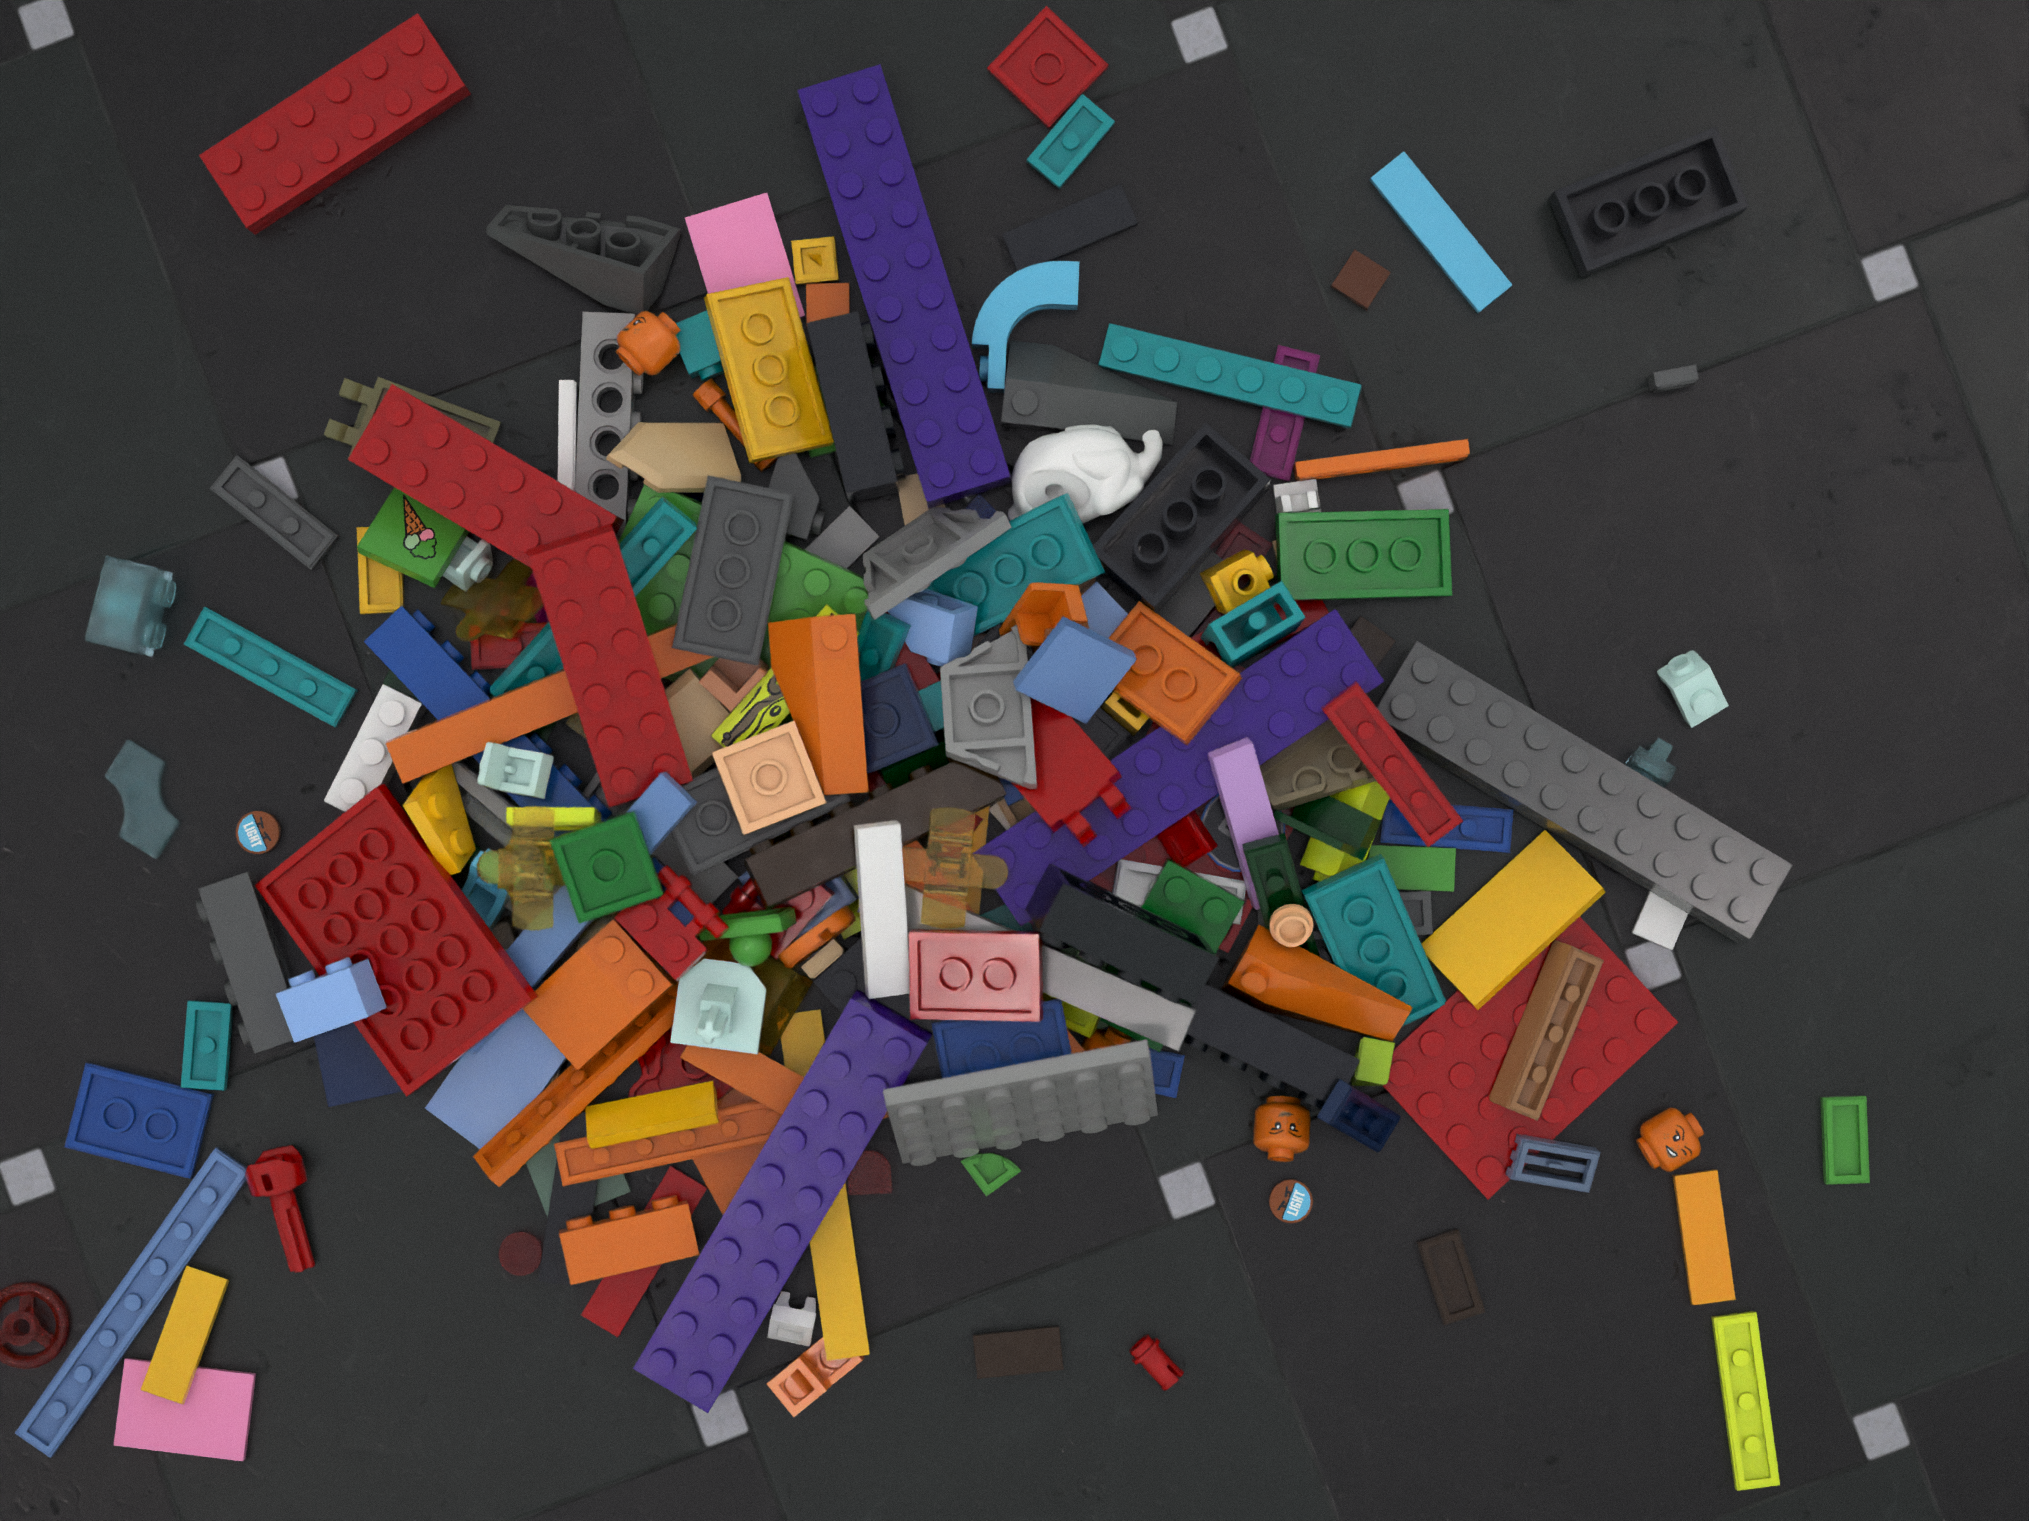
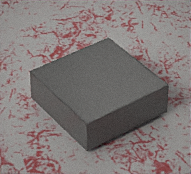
M1696 364L1653 372L1647 377L1650 392L1653 391V393L1689 387L1699 380Z

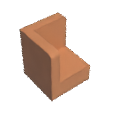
M719 658L702 676L699 683L729 711H732L766 675L770 667L761 658L758 666Z

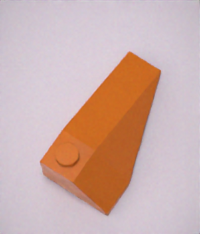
M856 615L818 616L768 623L771 668L793 721H795L824 795L867 793L868 778Z
M1259 924L1221 989L1262 1011L1393 1042L1413 1008L1300 946L1287 947L1278 943L1272 937L1270 931Z

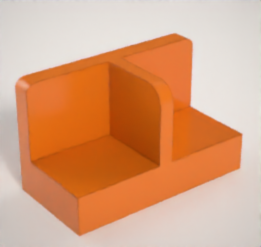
M1037 582L1029 584L999 628L1000 637L1011 632V627L1017 625L1021 641L1026 645L1032 646L1033 653H1035L1043 643L1044 630L1054 628L1063 616L1076 623L1088 622L1079 586Z

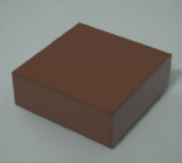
M1354 249L1331 285V288L1367 310L1391 272Z

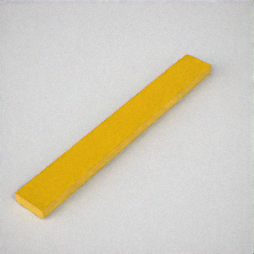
M821 1009L778 1015L784 1065L803 1077L807 1074L825 1043ZM845 1181L810 1241L827 1361L870 1355Z

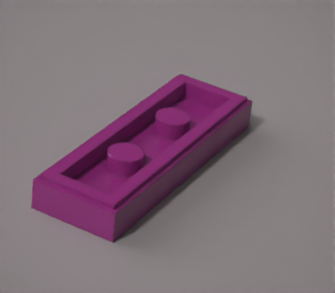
M1278 345L1274 363L1316 373L1320 355ZM1262 408L1250 461L1268 477L1286 482L1290 481L1305 417Z

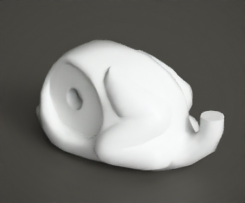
M1069 426L1063 432L1044 435L1029 442L1017 459L1012 472L1014 503L1008 509V519L1011 521L1066 493L1069 494L1082 524L1099 516L1115 512L1139 496L1144 490L1145 483L1162 459L1163 441L1159 432L1149 430L1144 433L1142 439L1145 448L1140 453L1133 452L1120 433L1111 426Z

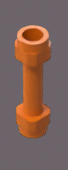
M712 378L707 380L692 396L706 412L712 410L744 446L735 410L724 399L726 393ZM777 458L758 461L753 464L763 473L777 461Z

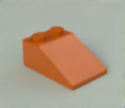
M613 919L535 990L538 997L523 1008V1010L578 1071L672 988L676 982L616 919Z

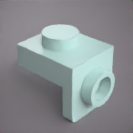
M466 537L444 572L443 577L465 592L468 591L474 582H482L493 566L490 544L483 539L476 543L469 537Z
M1694 650L1672 658L1667 665L1657 671L1660 679L1670 689L1685 722L1691 728L1729 706L1710 666Z
M487 742L480 761L477 782L479 785L498 791L544 799L554 756Z

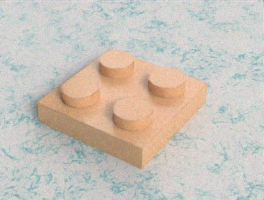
M795 721L712 752L743 836L826 804Z

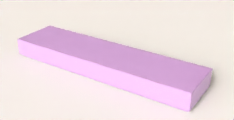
M1246 737L1207 754L1251 905L1257 910L1260 909L1242 844L1278 835V830L1253 742Z

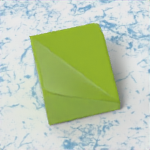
M1367 1037L1360 1039L1356 1044L1354 1055L1360 1061L1350 1080L1352 1082L1351 1085H1386L1389 1079L1395 1043Z

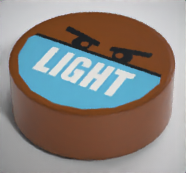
M252 811L245 814L239 820L236 827V838L239 845L245 851L252 854H265L272 851L278 845L281 839V826L272 814L264 811Z
M1284 1179L1274 1185L1269 1194V1207L1276 1218L1283 1222H1300L1309 1215L1312 1209V1194L1308 1187L1299 1180Z

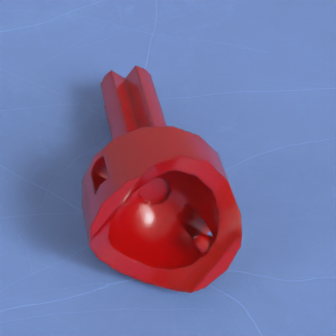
M293 1145L263 1151L255 1164L248 1165L246 1168L245 1177L249 1191L253 1197H270V1204L290 1272H302L307 1268L315 1266L297 1198L293 1189L308 1179L302 1156Z

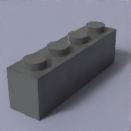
M245 872L198 888L201 898L196 900V906L204 924L210 923L215 939L210 941L213 957L218 965L224 964L229 980L224 982L227 998L231 1006L238 1005L243 1021L238 1023L241 1039L246 1048L252 1046L255 1054L293 1041L276 997V993L291 987L288 981L291 977L265 900L254 886L258 883L255 872Z

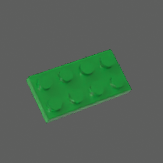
M1449 509L1275 514L1278 583L1281 581L1284 583L1295 601L1452 596Z
M1167 858L1151 889L1144 898L1145 900L1141 907L1202 936L1216 953L1245 901L1230 891ZM1107 964L1105 968L1115 974L1119 970L1110 964ZM1144 980L1141 985L1154 991L1157 989V987ZM1181 999V1001H1180V1002H1182V1003H1184V1004H1187V1003H1188V1001H1186V1000H1184V999ZM1100 1018V1021L1137 1041L1147 1040L1148 1047L1160 1053L1163 1044Z

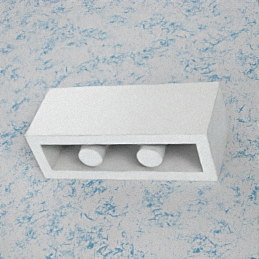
M383 684L324 801L346 812L377 786L385 784L387 787L396 767L385 744L386 741L417 729L427 708L420 701Z

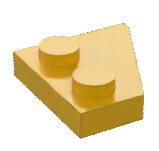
M452 764L425 774L405 801L403 807L434 858L450 875L461 872L476 848Z

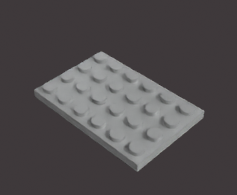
M1147 1040L883 1090L887 1112L902 1163L911 1162V1165L914 1166L928 1165L935 1162L937 1157L954 1155L957 1158L970 1157L977 1154L979 1149L996 1146L997 1149L1001 1150L1012 1149L1020 1146L1022 1141L1037 1138L1045 1142L1055 1141L1064 1137L1065 1133L1082 1130L1083 1133H1097L1105 1130L1107 1125L1125 1122L1126 1125H1139L1149 1121L1150 1117L1158 1116L1151 1057Z

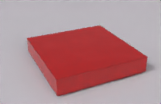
M1046 6L987 67V71L1050 129L1076 102L1081 94H1084L1109 68V65Z

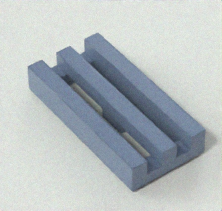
M1523 1134L1516 1135L1515 1143L1518 1145L1516 1150H1512L1510 1156L1513 1163L1511 1167L1507 1166L1506 1175L1510 1179L1590 1192L1601 1153L1597 1148ZM1528 1149L1579 1157L1588 1160L1587 1163L1545 1155L1528 1153ZM1524 1163L1584 1174L1582 1179L1527 1170L1523 1169Z

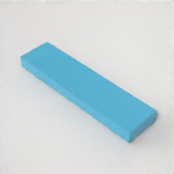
M1405 151L1370 178V182L1477 314L1512 287V283Z

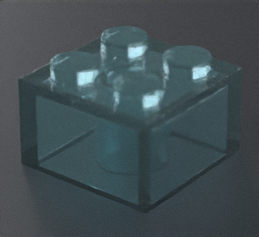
M106 555L85 641L152 657L154 649L159 650L164 641L166 625L161 624L164 608H170L175 597L176 582L171 581L173 573Z

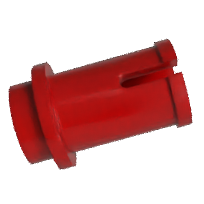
M1147 1334L1132 1346L1129 1353L1133 1356L1132 1362L1135 1365L1140 1363L1161 1386V1389L1166 1391L1179 1380L1177 1376L1179 1378L1182 1377L1184 1371L1158 1346L1160 1340L1158 1338L1152 1339Z

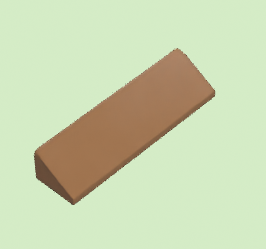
M1557 940L1552 943L1489 1095L1491 1102L1538 1121L1599 974L1603 959Z

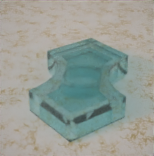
M127 740L105 775L106 779L118 789L124 803L125 816L119 837L153 858L158 859L181 823L169 812L161 794V777L167 762L135 742Z

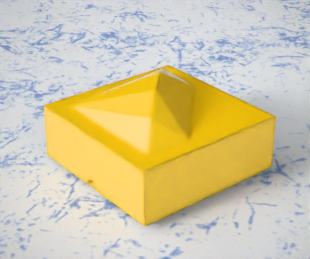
M834 236L791 241L796 285L840 281L836 238Z

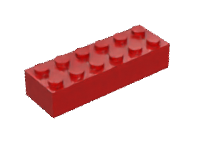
M417 13L199 156L245 227L256 235L471 95V93Z
M391 384L348 458L349 461L530 568L532 567L527 549L610 523L616 535L624 522L622 518Z
M611 523L527 549L528 558L608 807L638 799L662 772H667L679 785L693 781Z

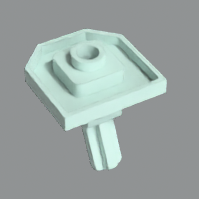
M704 958L679 980L670 1043L758 1054L767 988L750 966Z

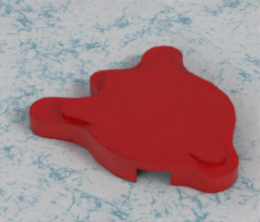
M671 1027L649 1047L644 1055L637 1059L642 1075L632 1085L628 1096L630 1098L713 1081L718 1101L734 1088L680 1058L687 1045L670 1043Z

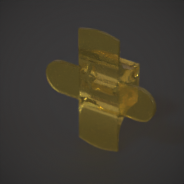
M513 559L505 566L496 579L485 578L480 583L474 582L467 592L453 584L444 595L441 605L457 608L467 614L456 628L457 637L461 641H473L483 634L512 639L521 626L537 614L544 605L538 588L523 585L533 573L532 568L517 559Z
M537 806L513 809V832L508 845L505 848L498 849V851H487L478 859L477 873L479 877L488 884H498V889H505L508 892L512 902V927L523 930H543L553 927L554 886H565L550 843V839L554 837V810Z
M950 807L931 809L928 849L902 847L904 880L924 882L921 923L950 929L964 927L968 887L994 889L1003 885L1007 880L1008 867L1002 858L994 855L972 853L975 813Z

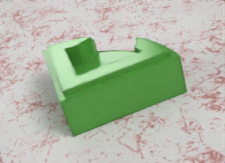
M977 1153L961 1160V1163L986 1197L1021 1172V1169L1012 1160L996 1153Z

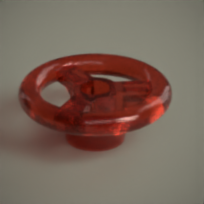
M15 1283L0 1290V1308L8 1300L20 1296L19 1310L10 1313L2 1324V1330L0 1331V1361L18 1369L37 1368L50 1362L62 1350L69 1330L67 1311L59 1297L50 1289L36 1283ZM34 1297L43 1300L51 1308L56 1322L54 1335L40 1327L37 1317L33 1314ZM20 1319H25L29 1323L30 1330L28 1334H23L19 1331L17 1325ZM35 1340L44 1346L45 1349L35 1355L19 1356L9 1352L3 1347V1344L9 1342L15 1346H23Z

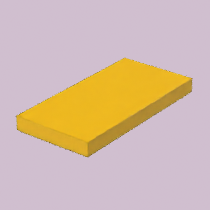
M789 277L706 294L704 297L705 305L749 463L831 446L834 443L831 426Z
M1544 830L1421 944L1432 964L1479 1010L1606 892Z

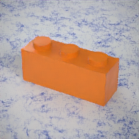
M677 1195L652 1200L653 1208L635 1212L634 1205H629L608 1211L610 1218L593 1222L591 1215L567 1220V1228L560 1229L559 1236L570 1285L700 1255L687 1200L678 1202Z

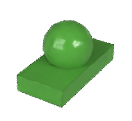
M784 907L768 911L758 910L718 915L729 926L727 932L719 939L730 938L729 950L732 957L741 965H760L768 959L772 951V939L769 933L783 932L797 923L794 908ZM707 929L699 935L700 941L716 939Z

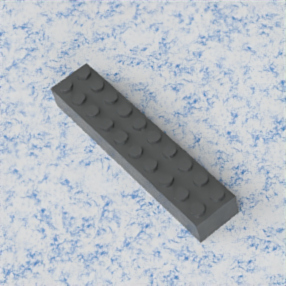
M1418 641L1407 652L1376 705L1377 709L1406 746L1738 944L1751 939L1792 867L1791 863Z

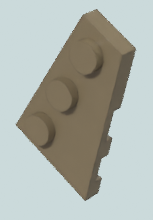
M1330 719L1259 766L1269 802L1274 812L1275 810H1285L1377 781Z

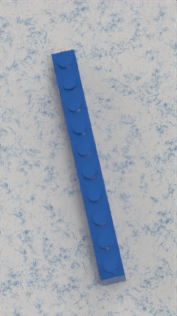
M401 605L364 643L437 720L491 699L492 697L489 695L491 693V684L477 670L472 675L466 671L460 664L465 659L463 654L448 639L441 644L430 633L436 626L419 609L411 613ZM536 732L531 737L524 734L501 743V745L548 755L553 752V749ZM484 751L472 755L479 764ZM554 762L552 763L544 799L508 793L520 807H594L601 813V821L607 820L612 814V811L595 794L590 799L578 788L583 781L566 763L560 768ZM571 831L544 832L551 839ZM653 857L652 861L658 874L664 866ZM661 884L663 892H665L666 888ZM679 901L670 909L685 926L694 918Z

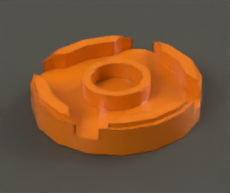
M847 905L784 949L778 955L779 959L786 968H793L807 959L810 954L823 945L828 944L856 921L855 915Z

